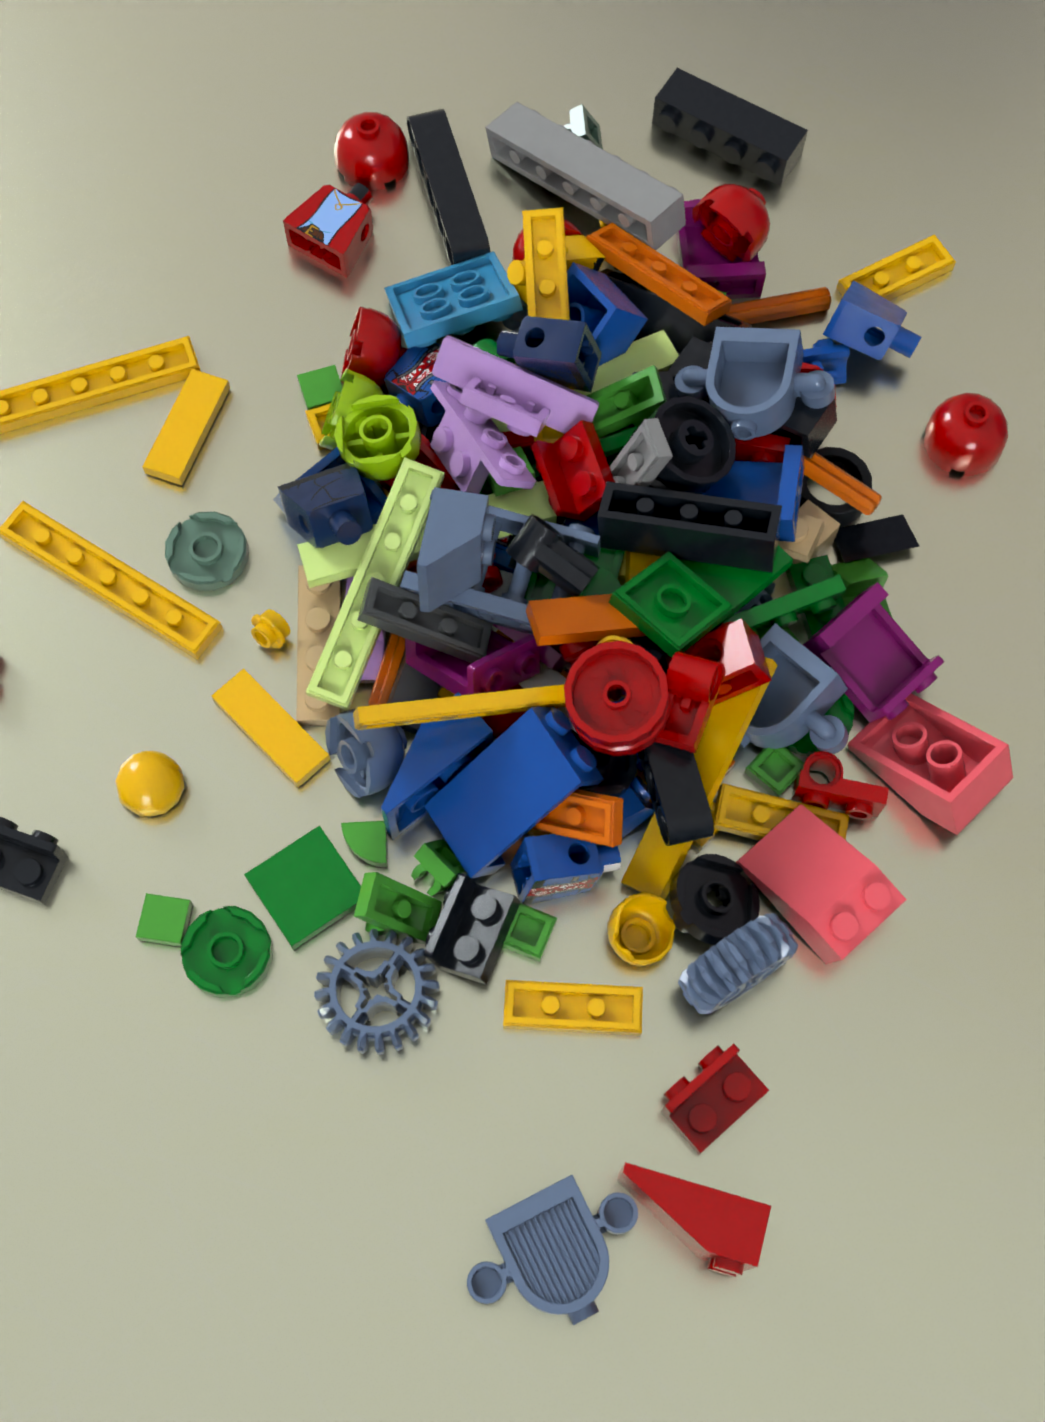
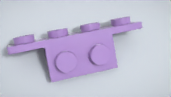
M449 335L443 339L432 369L434 376L463 388L458 403L467 406L470 413L483 419L494 418L507 424V428L510 431L521 436L532 435L537 437L545 425L565 434L581 420L592 423L599 407V402Z
M433 381L430 389L446 411L439 427L434 431L430 446L460 490L479 494L489 473L500 486L532 489L536 480L527 469L524 460L518 457L510 446L507 437L499 431L491 419L477 417L469 412L467 406L458 403L463 388L448 382Z

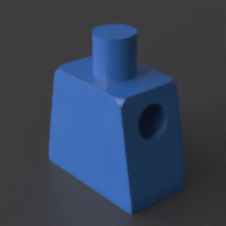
M854 280L841 299L823 335L877 360H882L888 348L910 358L921 339V336L901 326L907 315L904 309Z

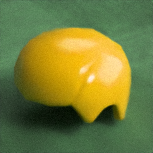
M142 751L133 754L120 766L115 780L118 798L122 806L142 817L167 813L179 803L184 790V777L181 767L172 758L157 751Z
M646 891L626 897L611 912L607 922L609 943L615 953L630 965L645 966L661 961L672 948L676 926L666 909L667 902L662 897Z

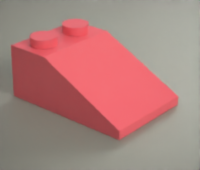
M911 693L905 698L909 703L906 709L891 720L884 716L871 723L869 722L848 743V748L921 815L958 835L1013 779L1009 745Z
M802 804L798 805L736 861L825 964L843 960L907 900L872 861Z

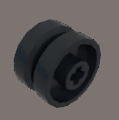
M690 396L673 397L660 405L650 415L649 419H659L673 457L649 487L703 495L711 486L729 473L735 461L736 442L730 425L713 406L704 400Z

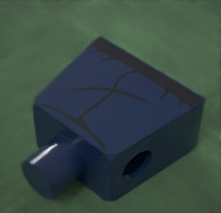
M526 316L521 321L518 333L501 331L497 340L498 356L514 358L518 366L562 386L592 392L602 353L586 322Z
M347 463L278 486L288 525L315 548H324L338 542L344 545L354 544L360 539L362 534L371 531L373 528L365 491L357 468Z

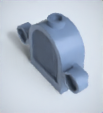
M716 327L708 369L695 365L687 366L676 374L674 380L679 397L690 396L703 400L708 395L710 405L717 409L728 422L734 438L744 441L765 436L779 429L790 418L797 397H801L806 406L814 409L828 406L835 398L834 379L829 373L821 370L801 373L804 353L800 329Z
M775 623L760 639L764 656L773 659L778 666L740 745L745 748L749 743H752L762 748H783L799 741L810 730L811 741L819 751L832 754L838 753L848 742V731L839 718L832 715H823L848 688L837 672Z
M570 1175L485 1219L504 1263L497 1265L493 1262H481L475 1265L467 1277V1288L470 1295L479 1303L491 1304L503 1296L506 1285L513 1281L520 1295L532 1307L553 1315L568 1314L573 1325L596 1314L599 1310L594 1300L602 1291L609 1272V1253L602 1234L608 1231L609 1233L619 1235L631 1230L638 1219V1208L635 1201L625 1193H612L602 1201L598 1213L592 1215L573 1175Z

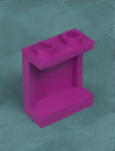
M700 199L684 201L686 225L676 233L680 266L716 290L727 292L726 296L730 299L761 298L766 269L765 262L759 261L758 253L749 262H742L743 259L737 257L733 262L724 258L700 234L705 229L701 220L699 219L696 223L693 221L692 209L700 202Z
M878 582L858 594L803 644L804 647L839 674L848 688L845 695L870 723L884 716L891 720L899 715L909 705L905 698L914 690L920 693L929 687L938 678L934 671L944 663V660L939 655L928 659L882 607L880 603L889 594Z
M492 630L486 656L473 663L405 638L406 664L454 694L459 692L461 695L505 691L540 673V646H537L533 634L512 642Z

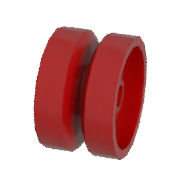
M624 641L600 643L583 652L569 669L564 685L566 709L580 739L595 751L612 756L636 754L652 745L664 731L670 713L667 676L657 658L643 647ZM621 695L626 696L625 699L619 703H614L609 700L610 698L613 700H618L621 697Z

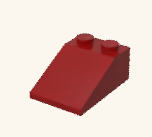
M625 1162L619 1172L617 1182L697 1257L709 1260L708 1270L736 1277V1275H742L743 1271L758 1267L771 1205Z

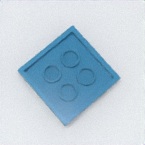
M494 251L384 288L407 348L414 346L427 347L435 343L438 338L453 333L457 335L465 334L472 331L477 325L489 321H504L510 318L513 313L523 310L520 296L514 285L509 282L507 273Z

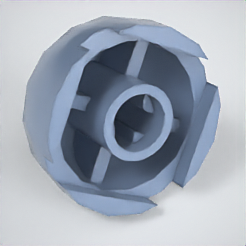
M350 709L339 713L327 721L325 730L326 745L329 756L337 753L338 759L343 768L335 769L338 778L352 795L361 798L378 793L393 783L405 758L407 739L400 726L367 730L355 729L353 712L356 709Z

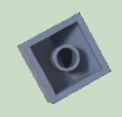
M434 487L417 561L421 612L429 613L478 584L482 579L484 565L492 566L496 547V539H493L496 515L489 514V495Z

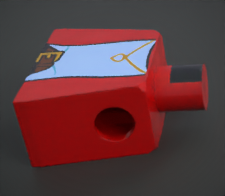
M355 183L347 194L331 185L322 186L283 220L288 246L347 278L373 233L371 209L368 207V204L373 199L372 193L361 183Z

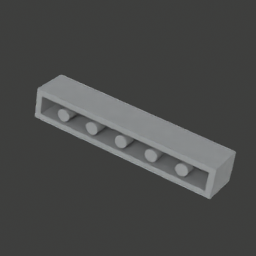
M516 102L485 127L491 156L605 224L614 223L654 250L661 247L686 225L684 197L676 188L667 186L651 177L647 172L624 162L617 155L606 152L590 140H585L569 131L563 125H558L545 118L536 110H531Z

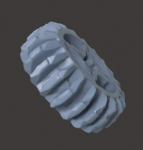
M774 913L759 916L741 928H737L733 933L710 947L709 950L700 955L697 960L688 965V968L682 972L678 984L684 992L683 996L690 1006L693 1005L699 1014H711L723 1006H727L730 1002L764 981L765 978L777 971L779 967L793 957L798 944L792 936V931Z
M373 928L369 933V942L363 943L362 937L358 932L352 934V940L355 945L353 948L348 949L345 943L338 942L336 948L342 956L339 960L333 956H325L324 963L333 971L332 973L318 972L316 979L319 983L329 987L318 989L314 992V997L317 1001L329 1002L321 1006L317 1012L321 1019L334 1017L326 1026L330 1035L344 1029L340 1038V1043L343 1046L347 1047L357 1036V1050L359 1053L364 1054L368 1049L370 1041H375L376 1053L383 1055L385 1053L384 1041L391 1039L396 1051L403 1049V1043L399 1037L401 1034L406 1032L412 1041L419 1039V1034L413 1026L415 1022L423 1027L430 1026L431 1019L422 1012V1009L437 1010L438 1001L426 995L438 992L440 986L438 981L426 980L436 973V968L433 963L420 965L426 959L424 948L417 949L409 954L414 944L411 937L407 936L397 946L396 932L390 930L386 935L385 941H380L378 930ZM389 958V961L384 960L373 971H365L358 967L354 968L368 959ZM402 965L410 971L415 980V993L411 1003L403 999L402 994L394 989L399 978L398 972ZM344 980L350 982L353 988L360 992L359 999L355 1005L356 1011L352 1018L345 1014L341 1006L340 995ZM382 983H385L384 987L390 998L386 995L383 997L377 994L371 1000L368 988H365V985L378 988ZM381 1011H390L396 1015L399 1013L402 1015L386 1025H364L366 1021L370 1022Z

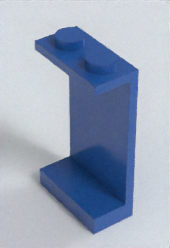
M785 445L783 463L734 461L729 473L711 486L703 495L781 505L779 541L795 542L805 469L803 445Z
M555 706L531 707L424 805L470 879L495 874L506 864L501 855L579 787L598 785L604 780L596 768L597 762L595 757L586 747L580 745L571 731L572 726L569 719L563 712L556 709Z

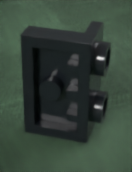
M0 817V889L46 905L68 856L57 845L59 840L52 835L39 830H33L31 835L17 830V824Z
M458 873L454 884L445 893L444 907L439 919L427 935L424 956L442 971L487 985L521 903L515 895L478 885L468 875Z

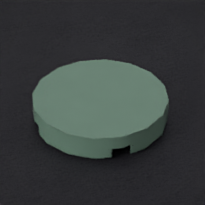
M215 511L198 512L190 515V519L182 524L180 522L176 524L165 541V558L173 576L184 586L198 591L217 590L230 585L242 574L248 562L249 545L244 532L230 516Z

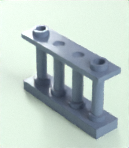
M432 490V492H431L430 500H432V495H433V491H434V490ZM489 505V514L496 515L493 539H496L497 542L500 531L517 535L530 516ZM545 521L560 532L564 537L563 541L582 554L599 557L601 550L600 536L595 535L591 528L580 524H570L569 527ZM518 562L508 592L502 593L501 597L485 593V588L482 585L489 565H484L481 582L444 603L446 606L495 625L533 634L526 614L527 600L524 599L532 571ZM405 570L400 587L419 595L417 573ZM555 585L551 599L570 597L567 592Z

